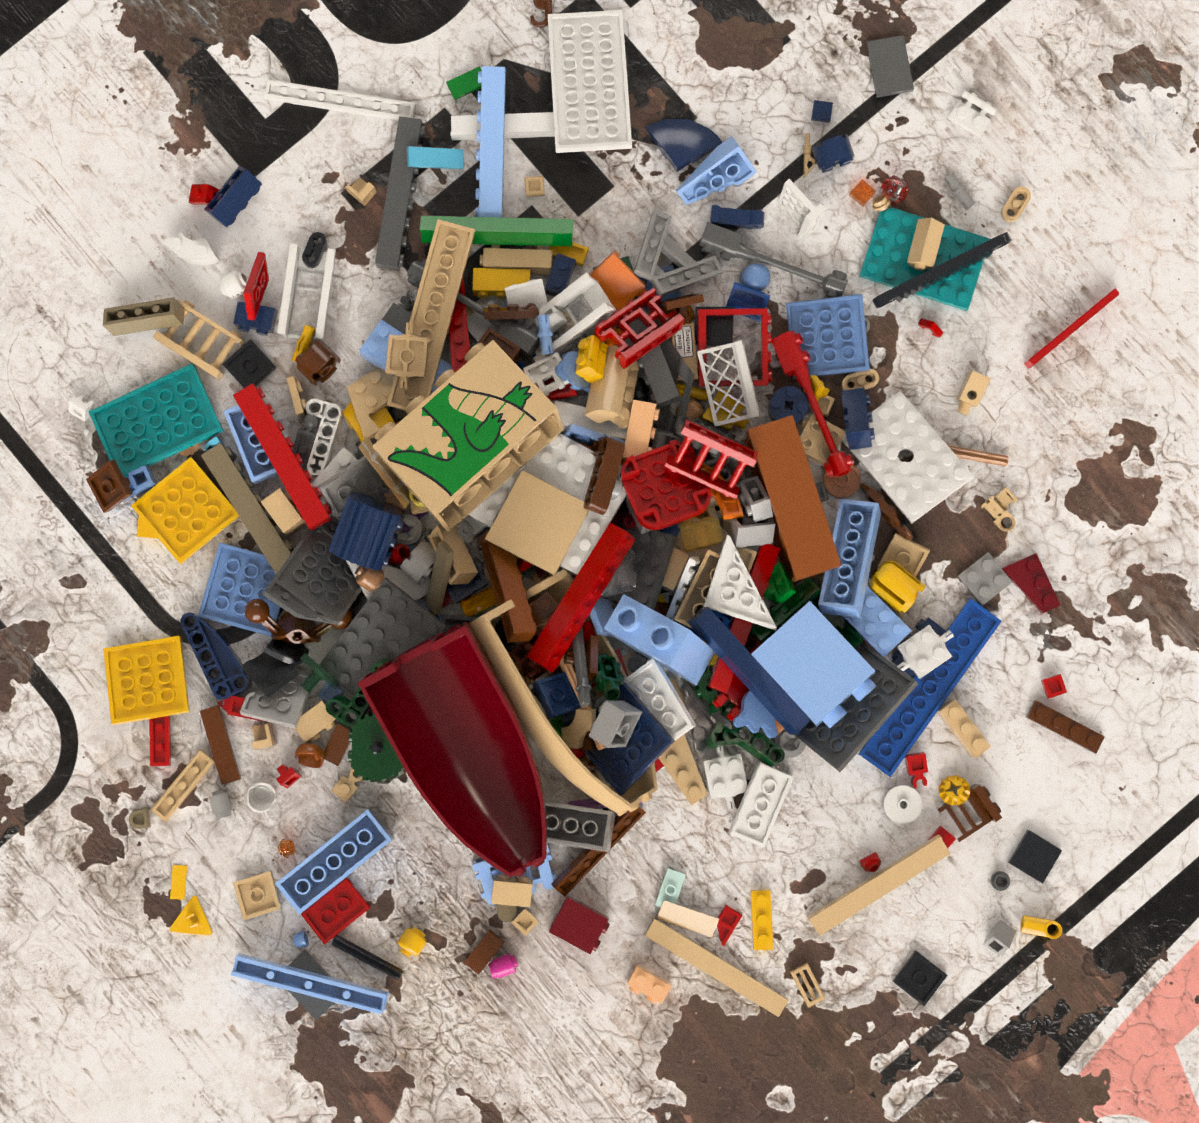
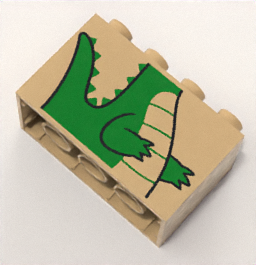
M494 340L486 346L482 343L473 346L465 355L467 363L456 373L453 369L445 371L435 382V386L438 389L426 399L422 395L413 399L405 408L407 416L397 425L389 422L381 427L375 435L377 442L372 446L392 472L448 533L564 430L557 407Z

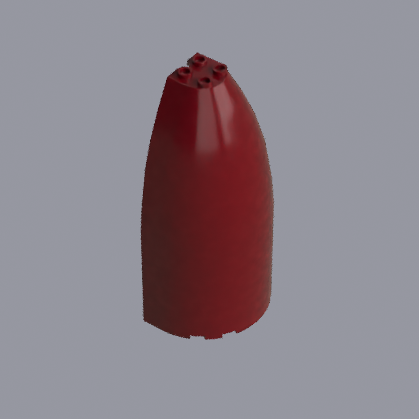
M464 622L461 624L462 627L460 624L448 629L446 633L441 632L394 658L393 662L391 660L387 661L374 670V672L365 675L357 683L406 773L442 823L466 847L487 863L509 877L514 875L519 877L527 872V867L533 865L536 868L542 865L547 856L546 806L540 771L516 710L468 622Z

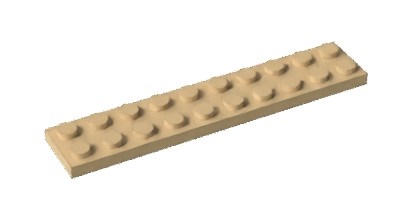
M437 220L409 322L414 323L413 335L429 339L425 378H409L408 390L399 389L401 377L395 375L387 402L389 407L405 411L407 405L416 397L422 395L426 399L431 395L475 229Z

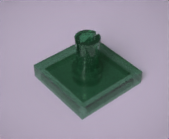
M306 653L300 658L312 669V673L300 684L308 693L320 680H325L334 689L339 687V682Z

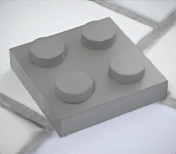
M989 552L957 576L981 606L1012 583Z

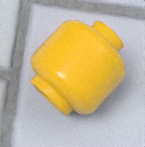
M416 927L405 929L398 940V945L401 947L399 951L407 957L410 955L418 956L427 943L426 935Z

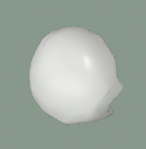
M264 781L254 783L247 791L248 806L253 811L259 813L269 811L276 801L275 788L270 783Z

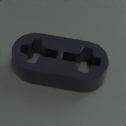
M315 232L309 237L302 254L303 263L308 268H315L319 265L327 247L326 237L321 232ZM321 238L322 243H318L316 247L314 240L318 241ZM314 252L315 260L309 262L307 257H311Z

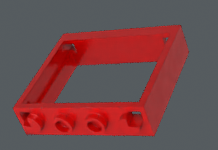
M768 308L698 309V351L707 349L706 316L761 315V380L752 381L754 387L768 386V382H771L772 379L771 371H768V363H771V351H768V344H771V332H768V325L771 324V313H768ZM707 353L702 354L704 362L707 364ZM698 357V387H705ZM729 380L720 381L717 387H730L732 382ZM709 381L714 385L717 383V381Z

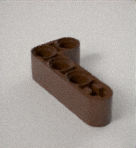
M606 436L598 438L599 441L595 440L592 445L593 455L597 457L584 500V509L600 515H604L608 510L625 449L624 443Z

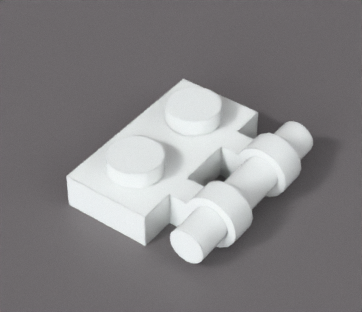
M965 90L961 97L968 101L966 104L958 101L948 119L980 138L991 119L985 116L988 112L994 116L997 109L991 106L992 103L978 98L977 94H971ZM972 103L982 109L980 113L971 108Z
M558 352L523 368L525 374L535 385L539 386V389L546 396L550 395V392L558 388L561 390L565 388L566 384H569L568 380L563 381L555 373V367L562 361ZM554 377L555 382L545 385L544 381Z

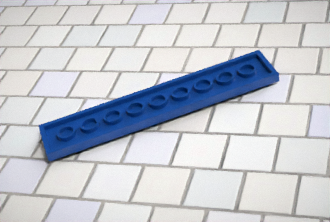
M971 598L968 599L946 630H950L951 633L949 635L953 634L954 636L945 642V646L952 657L920 679L916 674L913 676L918 685L868 740L858 755L891 777L1002 621Z

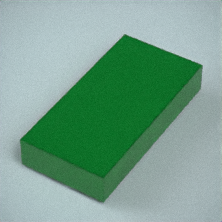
M480 66L446 82L454 101L481 89L482 83H478V71H482Z

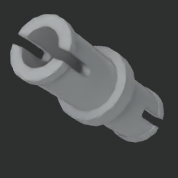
M954 173L945 177L943 181L946 182L953 192V197H957L965 210L971 208L976 202L973 201L966 191V186H962Z

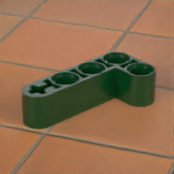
M387 658L380 659L372 666L368 673L374 672L379 666L390 660ZM359 687L352 700L341 694L333 696L326 703V711L346 726L353 727L357 723V719L366 714L370 705L367 700L366 704L360 702L359 697L365 698ZM334 701L339 703L340 709L334 706ZM349 713H354L356 715V719H352Z

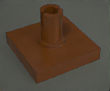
M689 294L662 300L658 307L662 310L676 309L677 315L681 314L684 318L683 325L691 324L688 306L704 302L703 294Z
M115 460L108 461L86 479L103 513L111 511L133 494L129 487V479L123 476Z
M592 635L585 642L589 682L598 673L599 636ZM566 651L564 664L575 665L574 653Z

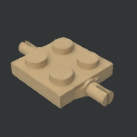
M406 323L405 334L389 335L385 374L401 377L399 389L408 390L409 378H425L429 339L413 335L414 323Z

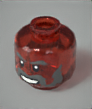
M892 175L889 179L885 178L880 187L883 190V197L886 196L887 199L896 204L900 201L904 202L910 191L908 182L896 175Z

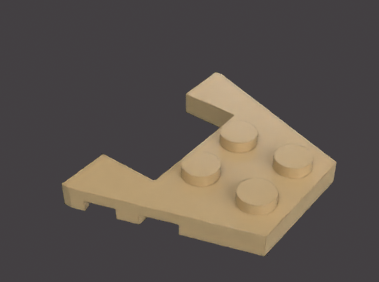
M376 367L347 387L364 439L366 437L372 439L378 432L379 428L370 416L387 406L394 376L385 374V371L379 367Z

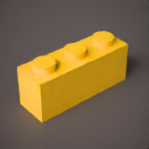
M473 268V294L478 298L496 296L499 299H506L504 288L513 284L518 285L530 281L531 270Z

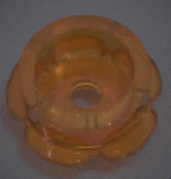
M291 839L281 840L278 845L279 854L285 858L294 854L295 847Z

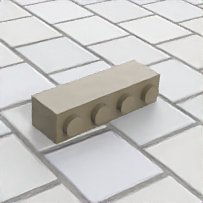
M174 297L105 308L103 313V326L113 336L184 325V307Z

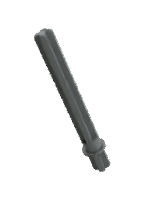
M582 625L572 642L577 679L575 689L578 692L579 705L587 707L591 704L590 690L592 688L588 680Z

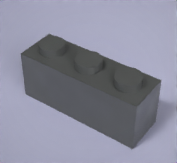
M658 345L638 359L637 362L640 369L644 368L646 375L643 377L647 387L651 386L653 392L650 393L653 403H657L662 408L681 400V396L662 347Z

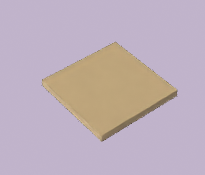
M522 470L485 540L555 576L590 510L584 509L583 501Z

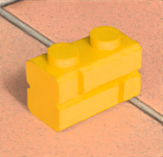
M591 335L582 339L578 344L579 352L575 371L577 375L583 377L588 383H593L603 378L608 345L604 342L601 343L598 337Z

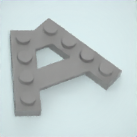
M654 209L633 271L634 274L651 281L653 287L657 290L656 293L664 296L720 276L723 273L715 256L696 262L667 235L672 216ZM660 253H664L679 268L665 273L657 265Z

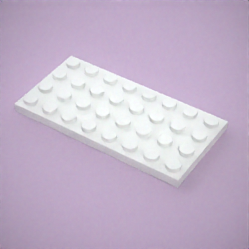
M622 10L548 14L556 153L632 149Z

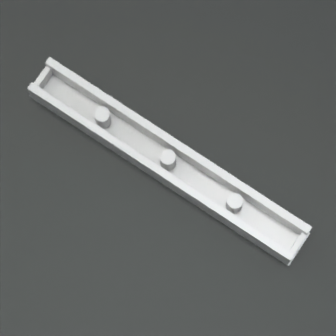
M553 112L505 114L504 139L555 137ZM477 115L451 116L452 141L477 140V130H481V122H477Z

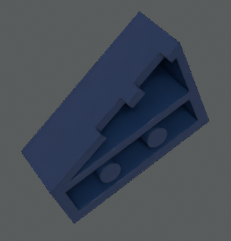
M864 387L841 391L846 425L845 432L849 450L872 447L871 440L875 439L874 428H870L869 423L873 422L872 411L867 409V406L871 405L870 395L865 394Z

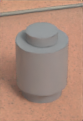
M223 789L212 792L209 800L212 813L216 819L231 816L232 807L228 792L224 793Z

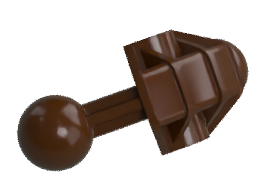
M262 599L250 600L244 609L246 618L252 623H262L271 632V637L274 640L296 644L318 643L321 641L322 635L333 628H347L353 619L352 612L348 609L338 625L324 622L316 625L313 620L298 618L289 612H286L276 622L269 615L270 609L268 604Z

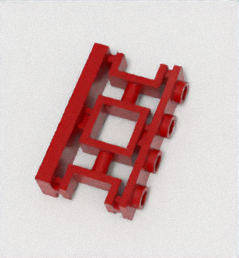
M655 288L644 291L638 299L629 301L620 311L616 310L610 318L605 321L601 320L595 327L594 335L600 338L601 343L610 338L618 347L614 357L620 359L619 364L623 369L676 334L683 327L684 318L681 314L676 316V312L672 311L666 315L657 306L660 304L661 296L656 295L657 290ZM647 305V308L652 312L649 315L642 310ZM638 318L647 327L639 335L629 326L630 323ZM657 318H658V319L662 322V324H663V325H662L661 327H659L658 329H657L658 326H657L656 323L654 322V320L657 319ZM617 325H619V329L622 331L620 335L613 330ZM628 338L635 344L629 349L628 345L624 342Z

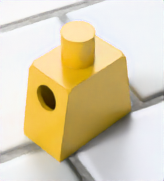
M718 391L713 400L720 404L725 394ZM727 396L722 406L731 411L737 401ZM739 403L733 413L741 417L742 415L740 414L744 409V405ZM709 405L702 419L714 424ZM721 407L716 414L718 422L726 420L730 414ZM745 419L719 426L729 432L733 425L744 430L750 420Z

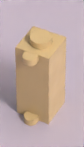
M933 218L918 219L907 260L910 267H914V269L919 271L934 268L945 224Z

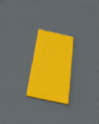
M173 865L170 899L185 900L187 866Z

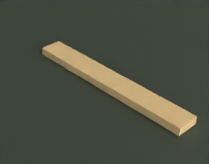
M655 918L645 933V936L777 1017L780 1016L789 1001L779 993Z

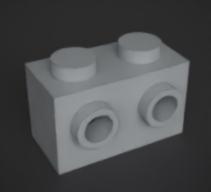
M758 476L740 481L741 493L738 496L741 504H745L747 516H751L754 522L773 517L770 499Z

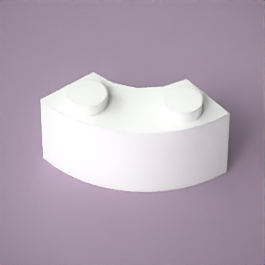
M181 231L164 239L167 246L187 263L206 266L220 262L207 239L192 241L186 238Z

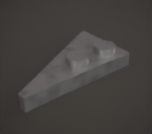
M685 682L681 685L685 707L696 724L690 731L695 755L698 759L712 749L707 746L705 738L717 721L709 713L689 684Z

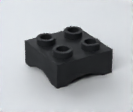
M264 652L242 665L245 673L267 697L299 675L294 664L282 662Z

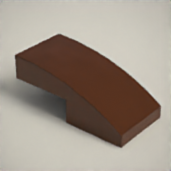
M489 930L463 963L479 975L505 941Z

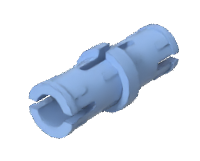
M549 314L537 316L539 328L537 337L540 338L541 355L554 354L551 339L553 332L550 330Z

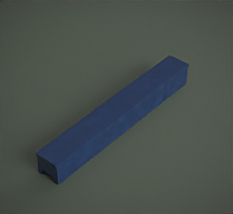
M706 607L704 610L700 609L687 621L690 626L790 735L799 734L810 721L809 717L709 607Z

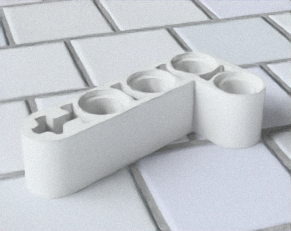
M313 398L307 402L306 410L309 414L315 415L321 422L309 457L307 469L312 476L317 478L330 463L344 416L342 415L343 411L338 405ZM319 404L320 410L317 413H312V407ZM332 410H338L339 413L336 418H330ZM332 428V435L324 436L325 429ZM327 446V452L320 455L318 453L319 448ZM319 465L321 467V470L315 471L313 467H317Z

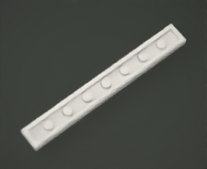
M267 79L264 94L266 100L397 121L399 116L413 118L416 106L413 102Z

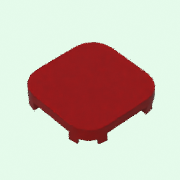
M677 440L669 441L667 445L635 457L631 455L622 465L620 478L636 519L646 529L660 530L691 519L705 512L710 504L712 492L709 486L680 473L671 472L665 467L667 456L675 457L682 444L677 442ZM690 446L682 461L692 466L696 457L694 449Z

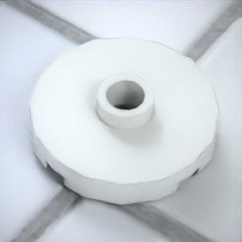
M897 785L885 794L883 809L890 820L899 824H908L920 815L922 800L915 789L907 785ZM902 801L906 802L905 808L900 807Z

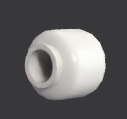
M232 271L221 278L220 290L225 296L228 295L233 299L243 295L248 278L243 272Z

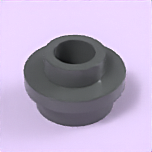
M997 871L992 874L990 883L994 889L1004 891L1010 885V877L1003 871ZM999 877L1003 879L1002 884L997 883Z

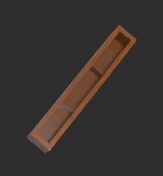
M486 531L480 541L497 606L510 599L515 605L500 615L507 642L530 641L537 628L531 615V606L528 605L526 598V589L522 584V574L518 570L517 557L485 540L489 532Z

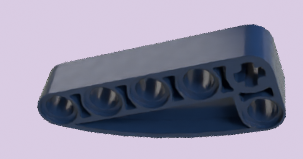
M185 613L180 620L181 626L214 696L217 699L225 700L247 691L251 687V678L245 673L242 666L243 663L230 644L202 617L194 613ZM193 616L195 624L190 627L187 621ZM198 634L203 636V641L200 644H197L195 640ZM206 651H209L211 659L206 662L203 656ZM215 668L220 673L217 679L212 677V671ZM240 677L245 680V685L242 688L237 685V680ZM222 687L227 688L225 694H220Z

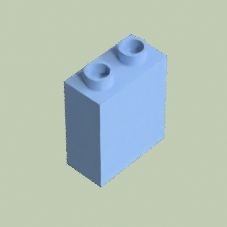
M624 594L604 627L607 632L633 651L649 660L652 658L657 660L662 667L694 685H697L715 654L704 641L688 628Z
M810 601L751 654L816 726L824 722L829 728L833 727L847 714L846 710L841 706L843 702L851 695L860 702L876 687L875 683L870 679L875 674V670Z

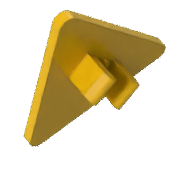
M196 895L192 896L170 927L171 932L211 935L213 933Z

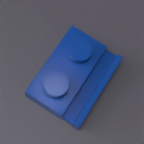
M735 282L726 307H734V309L766 308L770 295ZM743 315L753 320L761 321V315Z

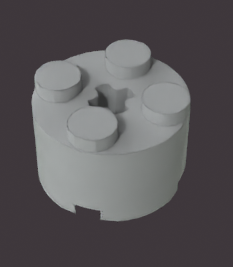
M423 540L400 566L420 586L428 579V575L432 573L436 558V552L432 544L427 540Z

